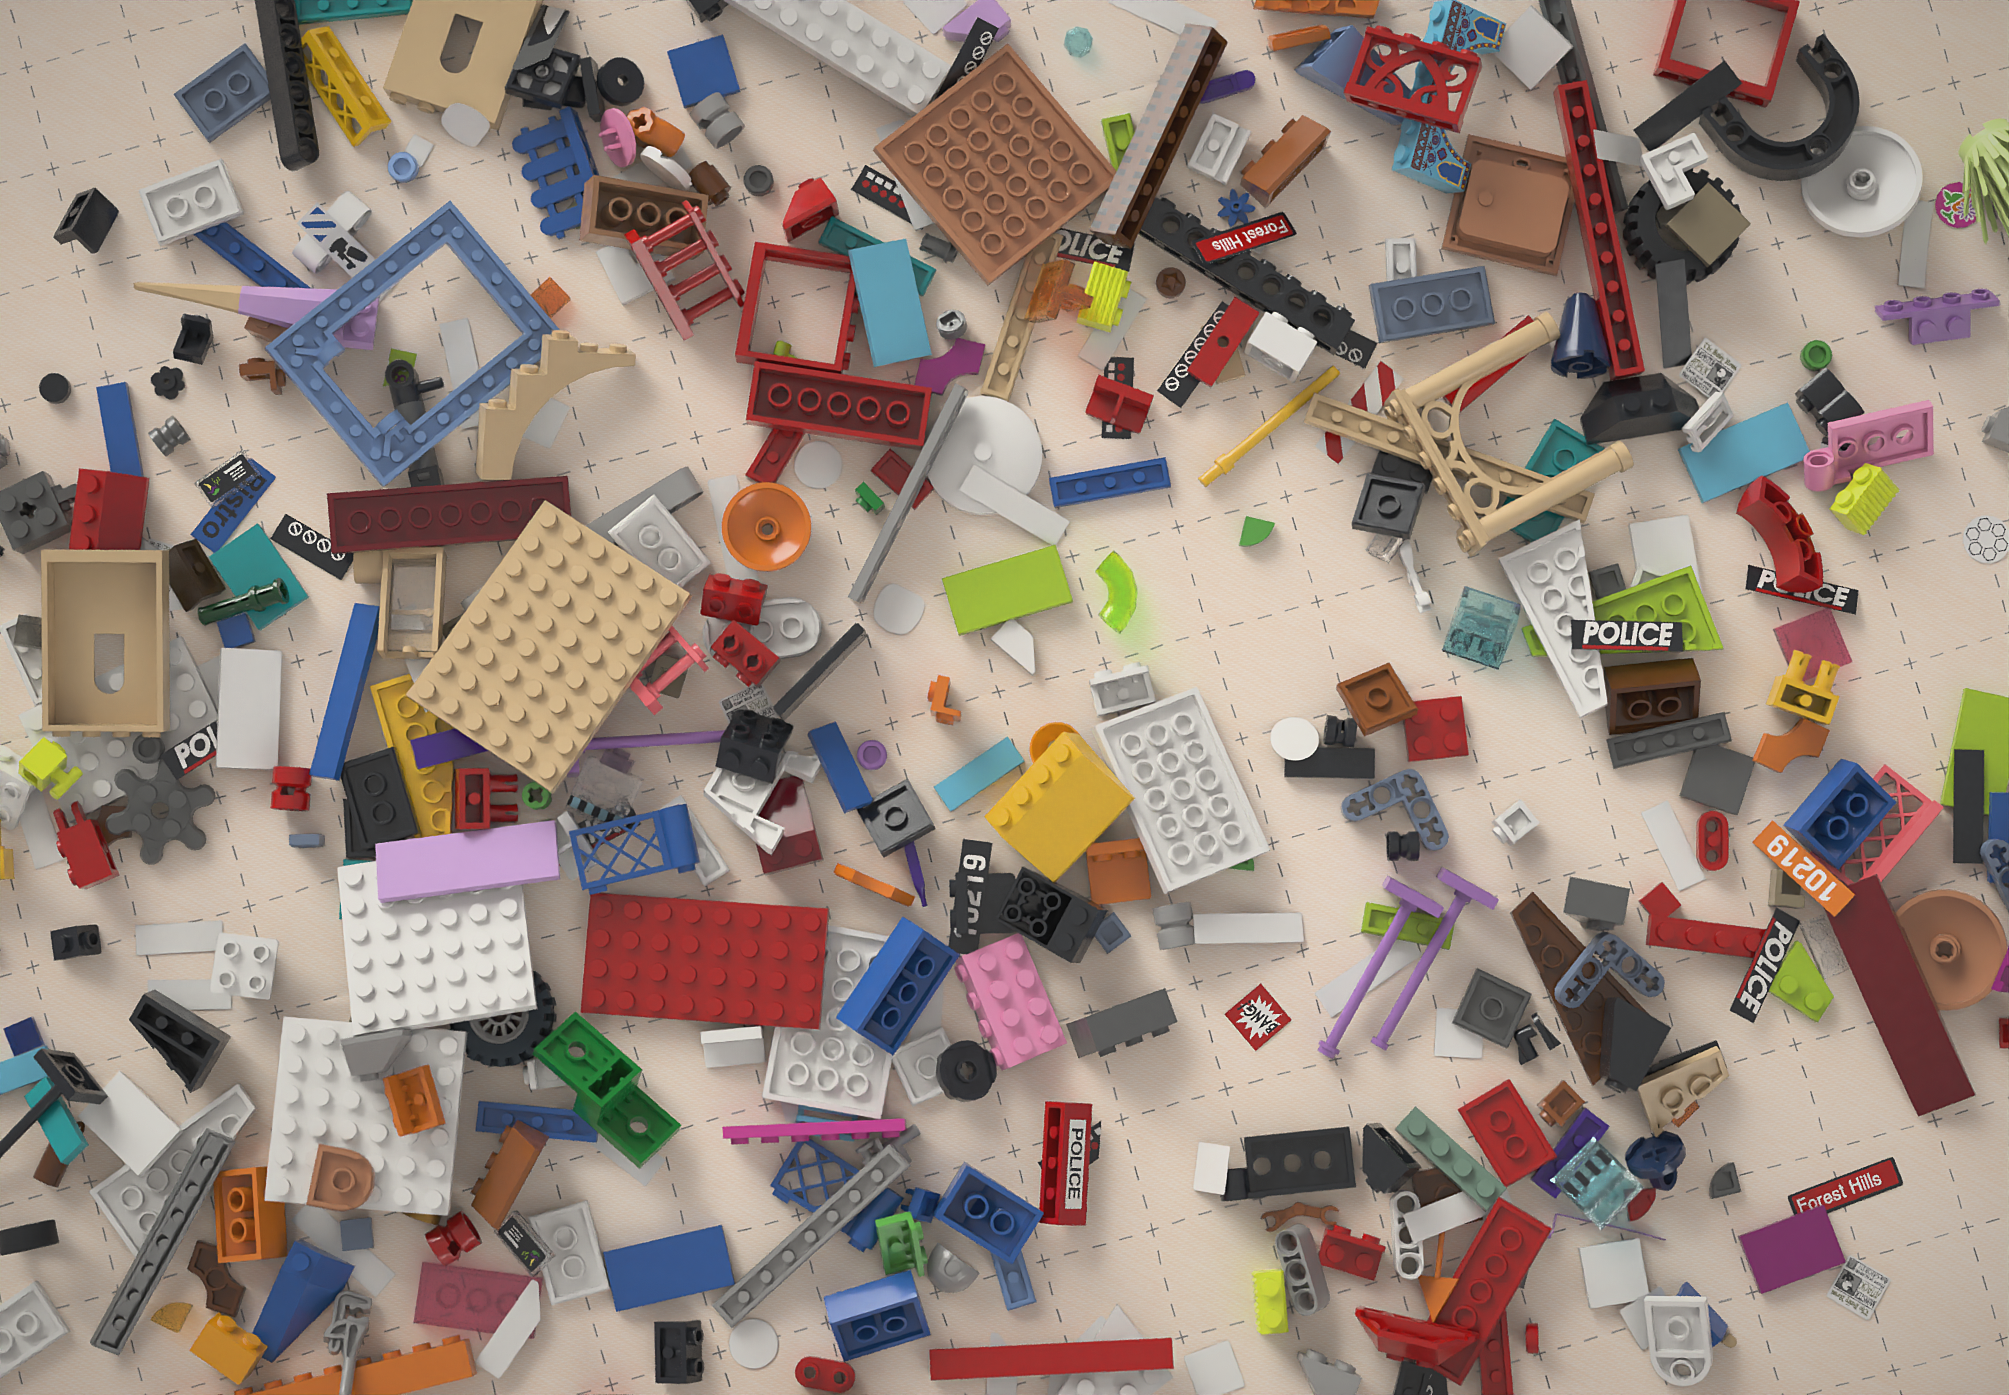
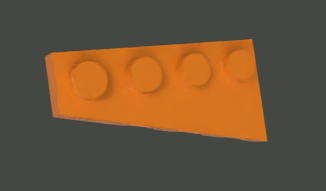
M1256 0L1253 9L1373 19L1380 0Z

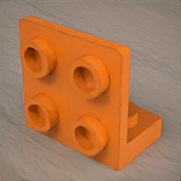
M1140 838L1093 843L1086 850L1091 901L1102 905L1151 898L1147 855Z

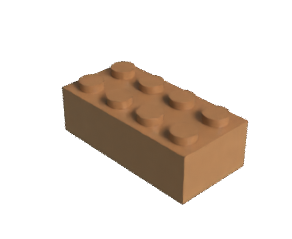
M593 175L584 183L579 241L632 250L624 234L635 229L640 237L644 235L648 237L687 215L682 205V202L685 200L692 207L698 206L707 220L709 195ZM705 221V222L702 223V225H703V227H704V229H705V231H706V221ZM694 225L655 246L653 248L654 251L651 253L671 256L701 238ZM704 251L701 252V253H699V254H697L696 256L690 258L689 260H694L695 258H697L698 256H700L702 253H704Z

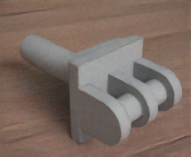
M913 1124L907 1128V1131H902L900 1137H893L881 1144L878 1138H871L868 1142L857 1148L856 1152L857 1154L861 1153L864 1158L862 1162L864 1165H867L891 1143L907 1162L911 1163L912 1160L903 1145L921 1133L918 1127ZM870 1147L872 1148V1150H873V1152H874L873 1154H871V1152H870V1150H869Z

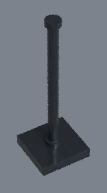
M41 1048L33 1056L55 1085L0 1141V1158L62 1094L67 1101L99 1105L108 1097L74 1053Z

